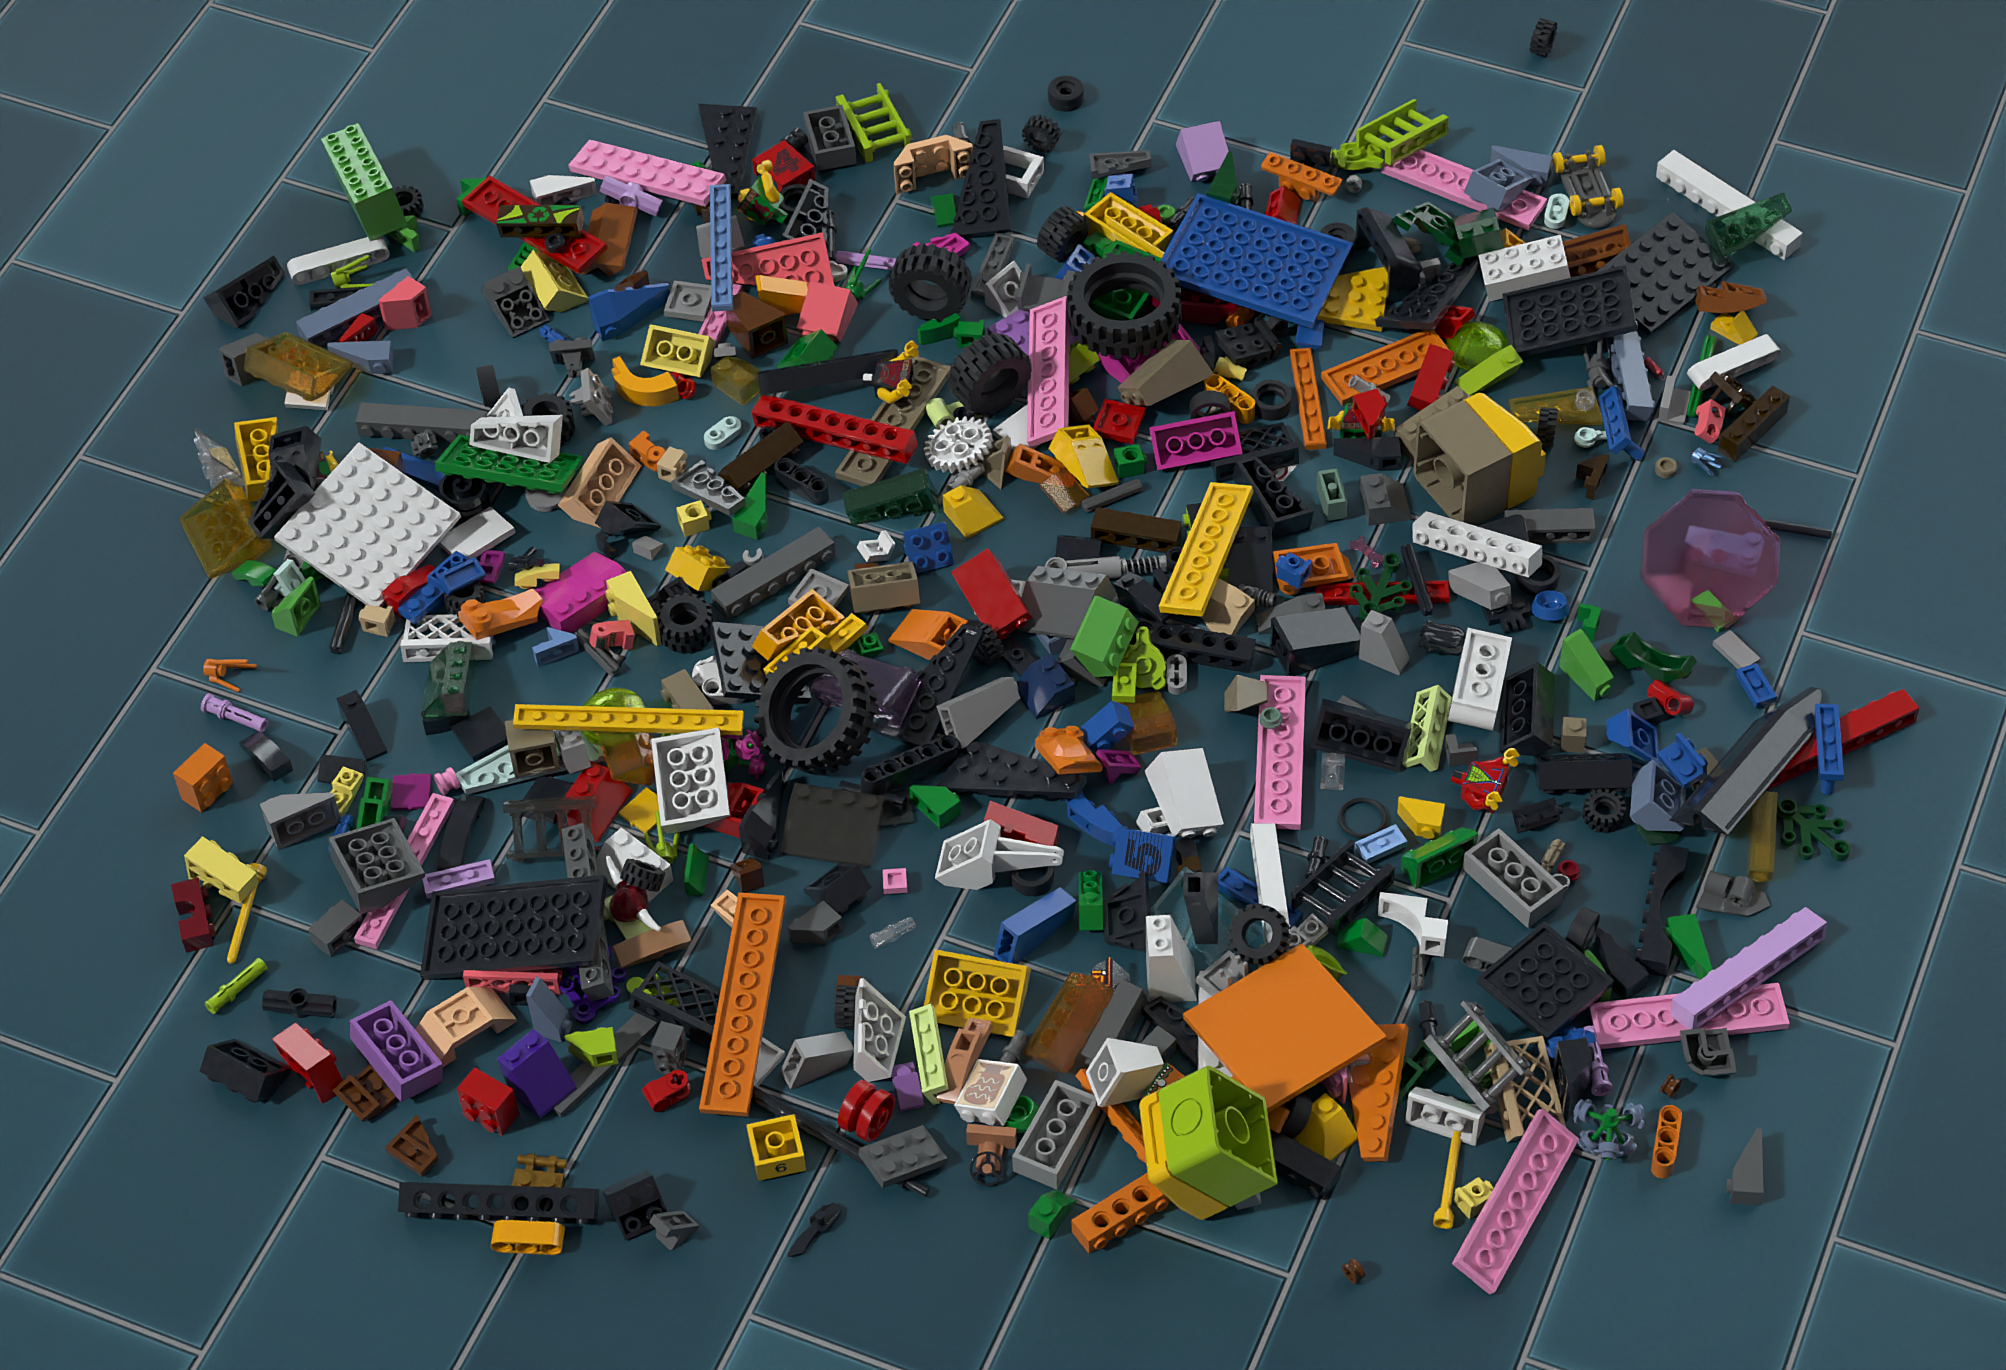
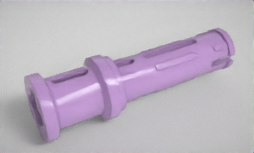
M211 693L206 694L202 700L201 711L204 713H213L222 720L226 718L260 732H264L267 728V719L234 707L228 700L222 701L215 698Z
M1586 1026L1584 1030L1594 1032L1596 1042L1588 1044L1589 1047H1593L1595 1061L1591 1062L1593 1073L1589 1075L1592 1082L1591 1092L1595 1096H1604L1613 1090L1612 1083L1608 1079L1609 1068L1603 1063L1594 1026Z

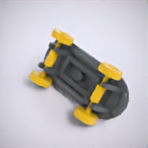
M1594 146V155H1590V150H1585L1584 154L1570 155V153H1566L1564 158L1560 152L1553 153V168L1555 173H1559L1570 199L1572 215L1576 216L1585 226L1594 229L1604 228L1611 224L1615 218L1616 209L1623 208L1624 201L1620 188H1613L1610 193L1599 167L1606 163L1603 146Z

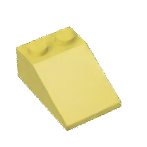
M629 571L606 580L608 590H605V594L610 603L607 606L611 616H616L618 621L629 620L636 634L656 646L662 645L657 616L632 572Z

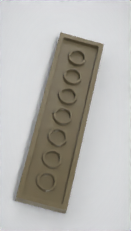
M918 356L912 358L914 378L909 404L900 402L889 404L883 401L871 420L914 431L926 413L927 403L937 397L947 382L948 375L951 373V366ZM850 450L836 470L835 475L838 479L874 490L893 460Z

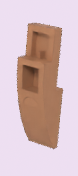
M970 1017L964 1029H958L944 1064L948 1090L937 1093V1101L955 1104L993 1029L992 1021Z

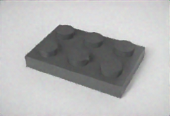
M923 1125L861 1147L858 1154L882 1188L947 1164L946 1155Z

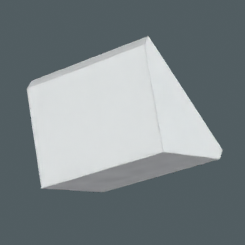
M1012 261L984 284L985 305L1003 317H1007L1019 310L1018 303L1014 300L1016 288H1020L1019 278L1022 271L1015 261Z

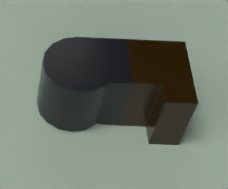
M1180 838L1176 842V860L1181 864L1177 866L1178 885H1183L1184 873L1201 872V865L1195 842L1191 838Z

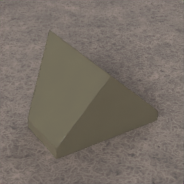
M1009 436L992 443L993 447L988 449L990 454L983 455L984 461L977 460L985 468L983 475L1000 490L1006 476L1005 469L1011 453V438Z
M1236 675L1224 692L1226 713L1268 703V684L1264 681Z

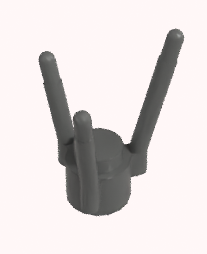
M1603 339L1598 340L1597 354L1591 360L1586 346L1582 347L1587 371H1590L1593 367L1602 366L1606 373L1610 372V358L1606 359L1602 354Z
M1602 366L1593 367L1588 373L1590 379L1587 381L1594 412L1597 411L1594 387L1604 388L1607 385L1610 387L1614 385Z
M273 575L267 586L254 599L255 603L265 611H268L270 608L274 609L285 598L282 597L277 601L276 598L278 596L271 589L277 580L275 575Z

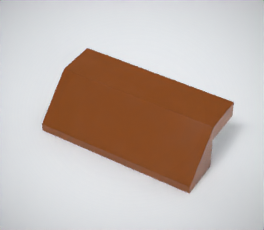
M605 203L592 211L587 232L605 242L608 249L582 272L583 275L597 267L609 277L624 269L638 212L636 207Z
M1626 224L1562 241L1571 278L1597 272L1631 245Z

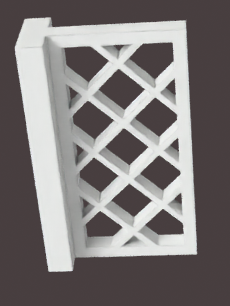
M457 614L425 615L417 622L423 624L417 629L411 626L413 622L406 619L404 638L401 640L400 645L403 662L492 660L493 635L476 640L466 632L465 626L458 627L456 625L461 622ZM436 623H444V625L439 628L434 626ZM450 628L454 630L450 635L444 633ZM427 629L433 631L427 636L422 634Z

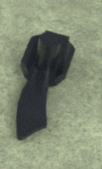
M834 1202L829 1205H822L810 1217L811 1226L796 1239L788 1252V1257L803 1254L817 1233L825 1232L838 1219L842 1208Z

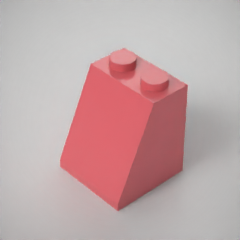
M810 281L797 329L802 334V337L822 329L833 342L841 343L858 302L850 289Z

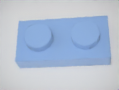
M1396 824L1355 842L1356 850L1367 864L1407 847V840Z

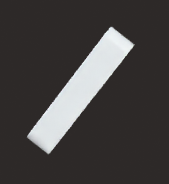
M383 236L371 241L366 237L293 258L288 262L287 268L293 283L303 285L331 277V272H334L335 269L342 268L366 255H369V259L348 270L363 265L369 266L383 262L388 259L390 252Z
M1766 334L1694 364L1688 370L1687 375L1698 389L1703 391L1717 385L1709 378L1715 371L1722 375L1726 373L1731 378H1734L1772 362L1780 355L1781 350L1770 336Z

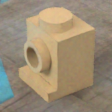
M669 446L657 463L658 477L671 483L680 474H683L687 468V454L683 450Z
M366 604L365 608L361 609L359 613V621L364 632L388 637L396 621L392 606H388L385 609L381 606Z

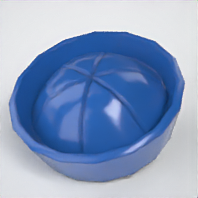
M1544 591L1537 594L1531 605V610L1536 617L1542 620L1557 621L1569 614L1570 607L1567 598L1562 593Z

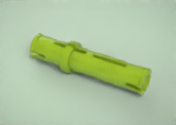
M257 958L227 985H222L213 997L204 1002L206 1008L212 1014H215L226 1003L235 1000V996L268 969L265 962Z

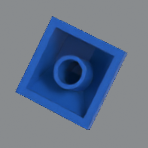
M1629 709L1606 720V734L1611 742L1647 762L1654 760L1660 765V760L1657 757L1659 745L1657 728Z

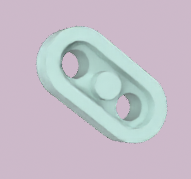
M1554 194L1550 196L1544 218V223L1549 228L1558 229L1565 224L1569 209V198L1566 195Z
M729 416L719 421L705 432V446L711 450H718L724 447L741 433L740 420Z

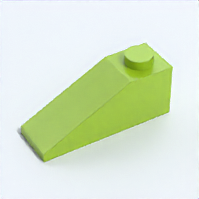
M1509 345L1454 381V384L1459 386L1468 395L1473 396L1516 373L1523 361L1513 346Z

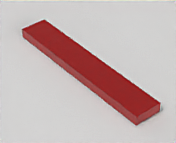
M1424 581L1432 603H1450L1449 581ZM1389 582L1386 588L1397 585L1400 582ZM1327 583L1315 586V594L1322 593L1325 606L1359 605L1358 601L1349 595L1350 586L1353 584L1362 586L1363 594L1368 601L1372 598L1364 583ZM1412 587V592L1409 595L1399 593L1382 599L1379 603L1383 604L1392 601L1396 596L1403 597L1405 604H1418Z

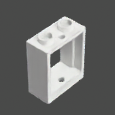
M1003 145L1005 163L1027 169L1022 179L1006 174L1008 193L1028 199L1044 172V158Z

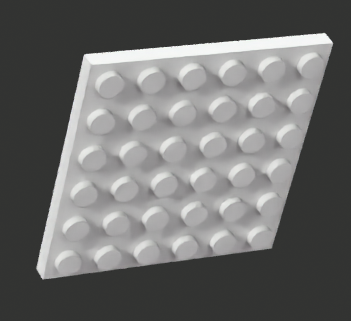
M358 442L314 491L315 495L312 499L297 510L274 538L278 543L365 605L383 607L382 591L396 578L413 572L461 518V515Z

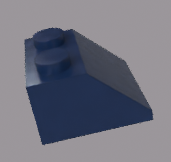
M1052 654L1031 663L1016 682L1021 700L1036 719L1075 700V684Z

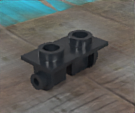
M1555 797L1512 810L1517 833L1560 820V815L1563 814L1562 807L1560 805L1557 806Z

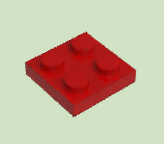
M1104 399L1093 429L1102 438L1134 444L1146 414V408Z

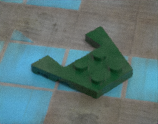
M1430 202L1418 205L1411 211L1408 209L1403 214L1398 213L1392 220L1393 223L1407 232L1414 223L1420 231L1429 233L1435 237L1438 243L1449 247L1444 255L1446 258L1458 266L1464 261L1453 218Z

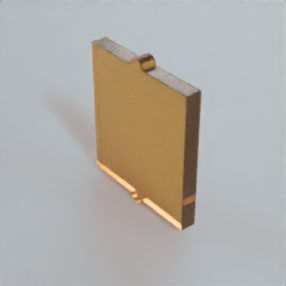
M1063 468L1056 474H1051L1048 479L1039 485L1063 514L1073 507L1077 508L1079 503L1089 497V494L1066 468Z

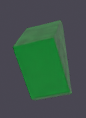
M953 193L930 196L937 228L953 226L956 214Z
M1365 917L1349 923L1340 931L1336 948L1383 957L1388 935Z

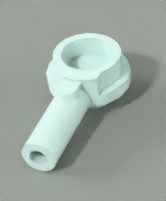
M1586 427L1580 428L1574 436L1575 443L1584 448L1592 447L1595 441L1607 439L1606 431H1595L1593 428Z

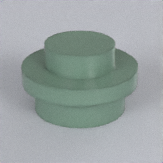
M1268 707L1260 714L1259 721L1263 727L1275 729L1281 725L1282 715L1278 709Z

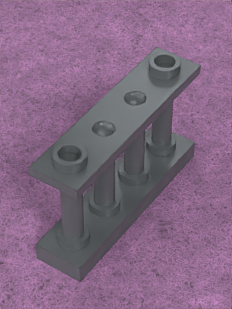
M1463 1001L1461 1006L1467 1013L1444 1037L1430 1034L1424 1042L1483 1113L1494 1114L1500 1108L1495 1103L1496 1096L1518 1074L1531 1077L1533 1073L1528 1068L1530 1066L1528 1061L1515 1053L1483 1015L1485 1013L1484 1009L1476 1002ZM1474 1020L1482 1031L1459 1054H1455L1450 1049L1451 1043ZM1489 1038L1497 1049L1474 1072L1469 1071L1465 1067V1061ZM1504 1056L1512 1067L1489 1090L1484 1089L1480 1085V1079Z

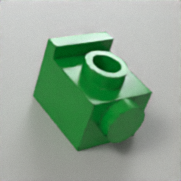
M980 319V322L959 321L958 326L954 327L953 334L954 339H957L958 348L968 347L972 344L971 342L976 339L979 340L985 335L984 320Z

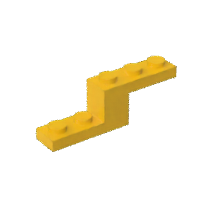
M851 613L827 636L814 626H811L763 670L766 675L769 671L773 673L777 669L775 664L779 660L787 661V655L791 652L799 655L802 648H808L813 651V647H820L824 650L828 649L841 654L868 630L867 624Z

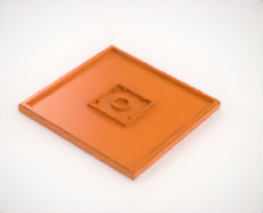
M1303 943L1183 1013L1184 1020L1239 1083L1265 1097L1267 1113L1387 1041V1036Z

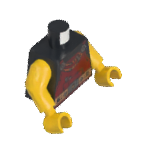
M909 341L905 345V351L897 358L879 362L875 374L863 375V386L874 387L877 399H881L889 404L894 402L909 404L914 378L911 357L916 358L919 354L917 350L918 345L914 341Z

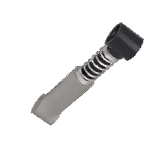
M1173 547L1165 555H1159L1158 558L1147 556L1146 559L1135 557L1134 560L1131 558L1129 560L1125 558L1120 559L1119 556L1065 561L1060 557H1054L1046 562L1045 567L1106 574L1109 579L1121 578V575L1129 572L1134 574L1139 572L1141 574V571H1145L1147 574V571H1151L1153 573L1154 569L1161 567L1164 572L1167 571L1171 576L1183 548Z

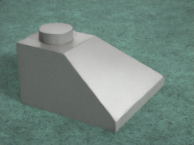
M733 215L731 216L732 252L744 250L745 245L737 217ZM709 222L696 226L701 258L711 257Z

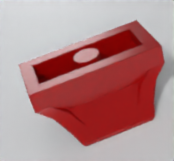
M1452 305L1436 326L1435 332L1441 338L1452 339L1460 328L1475 317L1473 308Z

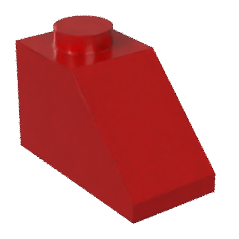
M1378 389L1353 395L1352 410L1369 440L1374 438L1382 423V419L1385 418V408H1387L1386 398L1381 396Z

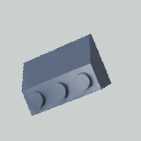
M1651 760L1633 774L1631 819L1635 824L1641 825L1646 830H1683L1684 824L1669 820L1685 802L1686 789L1684 790L1667 770L1654 760Z

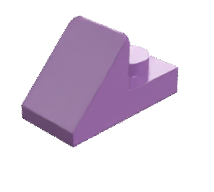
M913 1062L893 1066L891 1078L900 1112L924 1107L919 1077Z

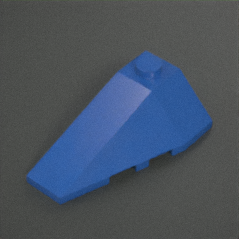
M668 283L644 285L642 289L625 287V291L608 289L588 296L592 324L600 339L605 341L623 334L667 303L670 294Z

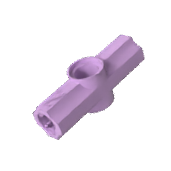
M605 176L600 187V192L618 199L621 205L634 206L654 216H657L663 200L643 192L642 187L637 183L630 182L625 184L609 176Z

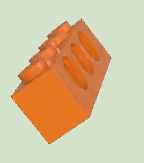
M1145 1173L1072 1219V1233L1088 1253L1100 1250L1106 1246L1108 1241L1115 1237L1123 1236L1129 1228L1135 1224L1143 1223L1154 1212L1164 1210L1170 1203V1199L1149 1181L1148 1173ZM1139 1199H1146L1147 1201H1145V1202H1140V1201H1138V1200H1139ZM1123 1211L1126 1212V1214L1120 1215L1118 1214V1212ZM1100 1224L1107 1225L1106 1227H1098Z

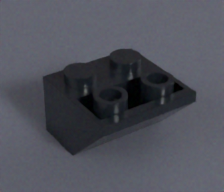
M647 1170L602 1190L609 1210L625 1240L654 1228L649 1223L654 1214L667 1213L655 1179Z

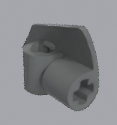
M1712 870L1708 874L1704 891L1696 905V908L1701 910L1747 917L1770 907L1765 893L1755 890V883L1751 879L1738 876L1734 880L1727 875Z

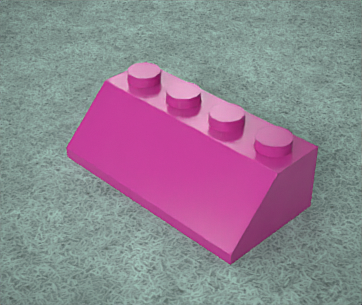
M1234 411L1149 428L1157 470L1243 454Z

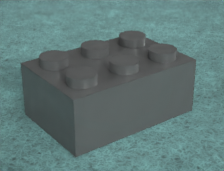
M843 105L803 112L805 132L817 171L857 164L855 145Z

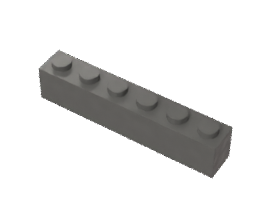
M361 403L356 418V426L359 436L411 440L419 433H427L429 436L434 435L436 441L453 442L458 435L470 436L471 425L479 418L487 417L486 411Z
M817 527L712 589L713 605L727 620L740 615L744 610L758 604L764 598L775 594L786 585L794 583L798 578L807 574L810 569H815L832 560L836 556L834 542L820 527Z

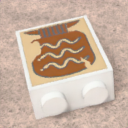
M977 1059L954 1106L960 1117L966 1122L974 1121L987 1125L996 1124L1004 1126L1027 1078L1018 1064Z

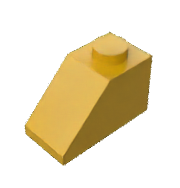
M1399 796L1397 814L1413 833L1426 839L1440 838L1445 804Z

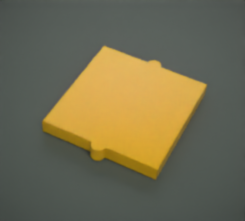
M646 787L619 812V815L627 820L631 827L635 826L643 833H649L657 825L656 811H659L658 795Z

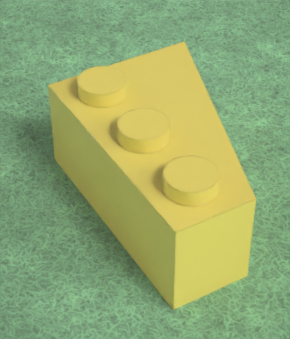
M202 836L184 855L189 879L199 877L200 880L204 881L203 885H206L207 888L214 886L220 889L218 891L219 894L238 903H241L258 885L256 870L251 865H245L240 862L233 853H227L222 850L219 844L213 840L209 841Z

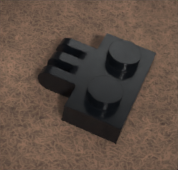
M1525 594L1511 597L1512 604L1490 610L1482 606V611L1488 625L1500 624L1504 634L1509 633L1508 625H1510L1513 632L1518 631L1517 623L1521 630L1526 629L1524 618L1530 617L1532 610Z

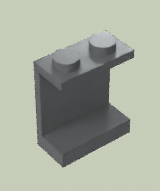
M1026 264L1025 271L1020 273V288H1016L1014 300L1018 303V309L1030 311V309L1064 296L1067 297L1068 285L1070 280L1074 281L1073 275L1075 271L1067 270L1065 280L1032 275L1031 264Z

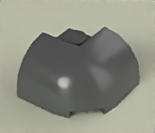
M1699 1028L1680 1031L1684 1059L1688 1067L1695 1073L1708 1077L1737 1073L1733 1049H1730L1727 1028L1712 1030Z

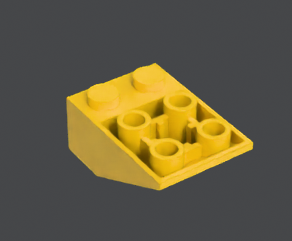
M1090 425L1058 428L1049 446V450L1084 487L1088 489L1118 485L1119 481L1104 442Z

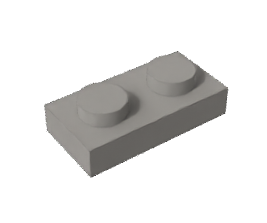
M731 343L718 344V348H714L715 357L736 355V347H731Z

